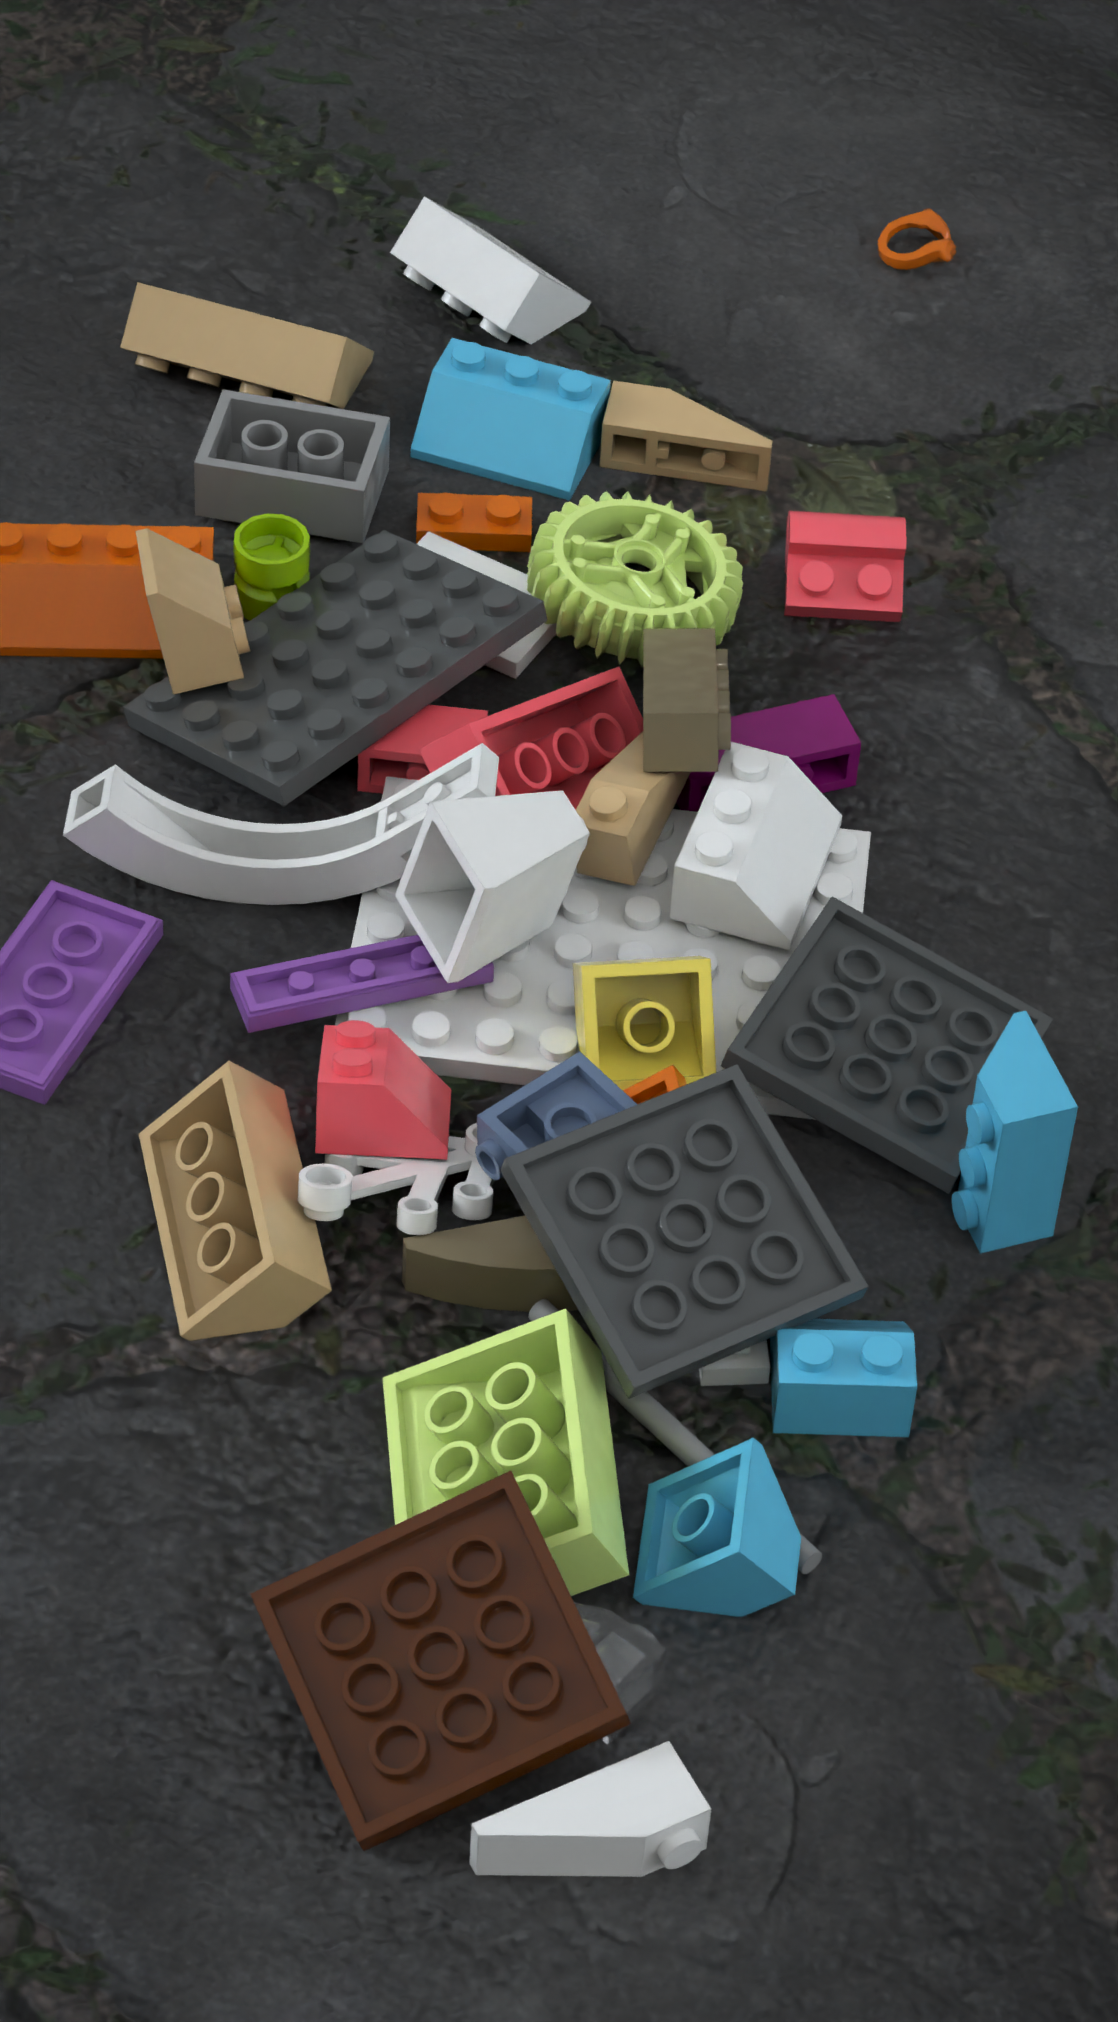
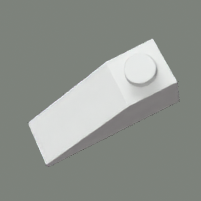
M667 1741L472 1823L469 1864L476 1875L642 1877L663 1867L667 1869L682 1867L695 1859L701 1851L707 1848L711 1808L673 1746Z

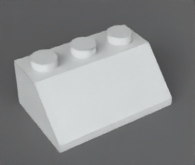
M425 196L390 252L408 265L403 272L405 276L431 291L434 284H437L445 290L441 298L443 302L468 317L472 310H475L484 316L479 326L506 343L511 335H514L529 344H533L586 312L591 304V301L479 226Z
M731 742V750L724 751L718 765V772H715L674 865L670 919L786 950L791 949L841 826L842 815L788 756Z

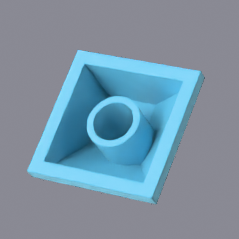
M751 1438L648 1485L633 1598L642 1605L743 1617L795 1595L801 1535L763 1445L756 1439Z

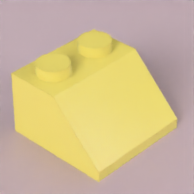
M686 956L572 963L575 1023L579 1051L622 1091L671 1065H674L685 1077L686 1084L716 1073L710 958Z

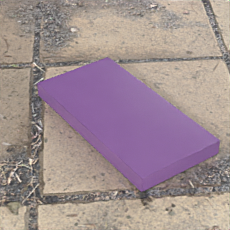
M53 880L49 882L0 950V1089L44 1105L47 1103L162 938V919Z

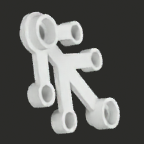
M477 1123L466 1129L465 1138L449 1136L447 1160L325 1154L324 1163L309 1165L299 1172L298 1202L304 1207V1214L307 1217L318 1221H333L343 1216L344 1209L351 1204V1200L413 1185L409 1195L398 1201L396 1226L400 1231L407 1234L426 1235L436 1230L438 1204L436 1201L448 1175L469 1170L466 1181L454 1186L452 1212L466 1220H482L492 1214V1185L494 1180L483 1171L475 1154L477 1147ZM364 1167L379 1169L362 1174Z

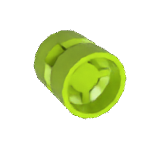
M271 513L253 516L242 522L236 529L233 541L234 584H236L243 616L250 621L277 603L283 595L293 592L297 588L299 589L310 580V535L306 527L297 519L283 514Z

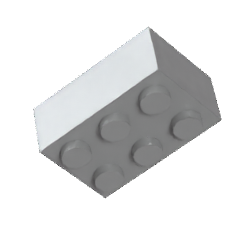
M223 389L194 461L195 515L242 523L257 515L267 513L283 514L297 519L306 527L310 535L364 543L389 471L390 417Z

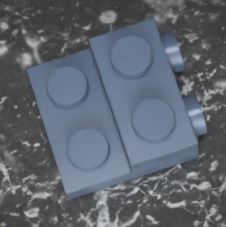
M579 1051L478 1114L475 1154L483 1171L493 1180H499L504 1177L500 1170L505 1158L638 1104Z

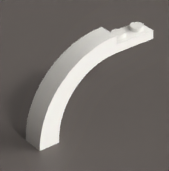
M481 743L371 807L333 819L294 824H268L232 820L186 807L144 786L115 764L71 791L63 836L90 855L115 869L145 882L192 896L232 903L260 905L306 904L335 900L364 893L402 878L430 802L495 796L499 757Z

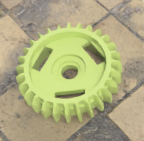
M606 491L600 496L598 502L588 495H584L578 505L566 502L560 512H550L546 523L540 525L534 544L531 546L527 565V591L532 596L544 601L548 620L545 624H556V634L559 638L572 635L575 637L574 645L576 649L589 645L595 648L597 658L606 652L618 656L619 665L626 657L638 659L641 667H643V629L715 628L716 646L721 644L725 633L730 632L739 608L743 592V566L736 560L737 550L726 546L727 536L723 533L712 534V522L709 520L696 522L692 509L681 513L674 510L672 500L663 506L653 503L650 495L645 501L634 500L628 491L622 496V499H613ZM624 564H640L648 567L651 571H636L626 567ZM686 575L694 582L701 593V596L697 599H694V589L687 587Z

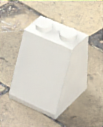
M563 790L430 802L395 897L447 983L461 981L552 926L561 902L567 894L568 885L580 856L586 848L590 835L584 820L578 815Z

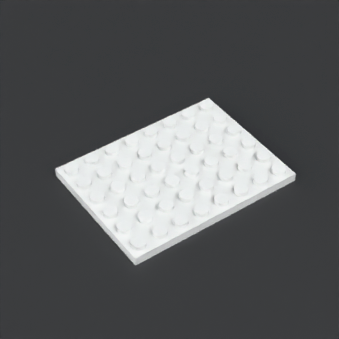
M386 776L381 801L418 780ZM673 809L636 886L578 874L576 868L568 885L567 894L561 902L552 926L492 961L494 965L493 982L337 1014L335 1026L345 1021L358 1020L368 1022L377 1028H390L436 1075L526 1085L579 1052L575 1023L572 963L702 956L711 959L716 1072L725 1069L720 1065L727 1049L830 898L833 896L863 913L871 832L839 828L791 949L786 950L670 919L674 865L698 813ZM401 878L362 893L351 948L418 935L395 897ZM748 1082L767 1114L814 1119Z

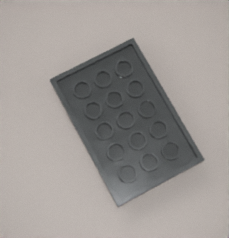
M383 530L379 534L366 539L361 546L336 563L326 566L320 574L303 584L299 589L297 588L293 592L283 595L277 603L249 622L244 623L251 651L240 654L244 678L173 695L169 677H166L162 681L149 686L143 694L123 706V710L129 727L282 806H286L548 621L544 601Z

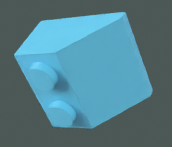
M813 1319L797 1327L780 1329L777 1331L776 1336L770 1338L773 1433L909 1437L917 1392L914 1332L904 1321Z

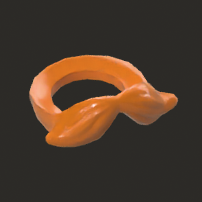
M929 208L918 213L900 217L888 223L881 232L877 244L880 258L885 264L894 269L910 270L932 262H949L956 254V245L951 240L947 224L941 216ZM911 227L927 229L938 239L925 244L914 252L906 254L896 253L888 248L889 240L897 232Z

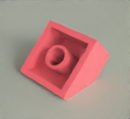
M358 1020L345 1021L337 1026L324 1025L317 1080L315 1153L447 1160L452 1089L390 1028H377L368 1022Z

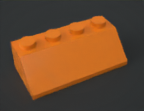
M0 523V656L163 659L146 597L135 531L146 528L215 562L214 527Z

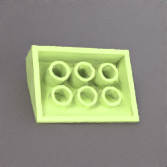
M567 1309L383 1377L395 1525L508 1471H512L571 1596L629 1576L602 1352Z

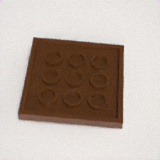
M508 1471L250 1594L355 1837L363 1851L371 1849L631 1724L512 1471Z

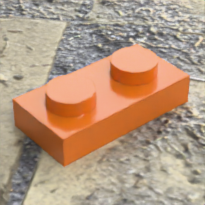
M418 493L416 544L429 531L470 550L530 552L532 542V497Z

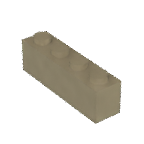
M715 628L643 629V772H718V750H731L728 649H716Z

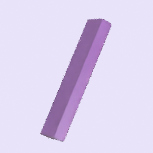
M413 935L230 973V989L248 1033L490 983L493 982L494 965L491 962L459 982L447 983L419 935Z

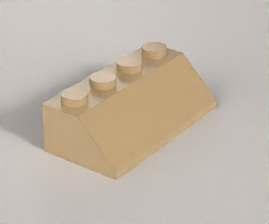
M137 282L120 348L137 355L135 365L168 373L170 364L188 368L187 379L219 387L221 379L226 378L241 382L239 392L272 397L275 391L293 396L292 401L321 406L327 405L339 409L345 408L372 363L374 351L344 336Z
M227 1061L139 1133L180 1336L189 1341L286 1327L332 1291L316 1222L304 1214V1207L298 1202L299 1172L303 1167L285 1091L241 1066Z

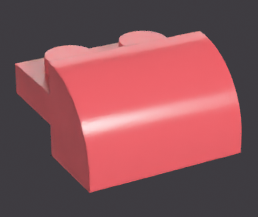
M789 510L786 526L784 616L900 622L903 612V577L906 553L905 517Z

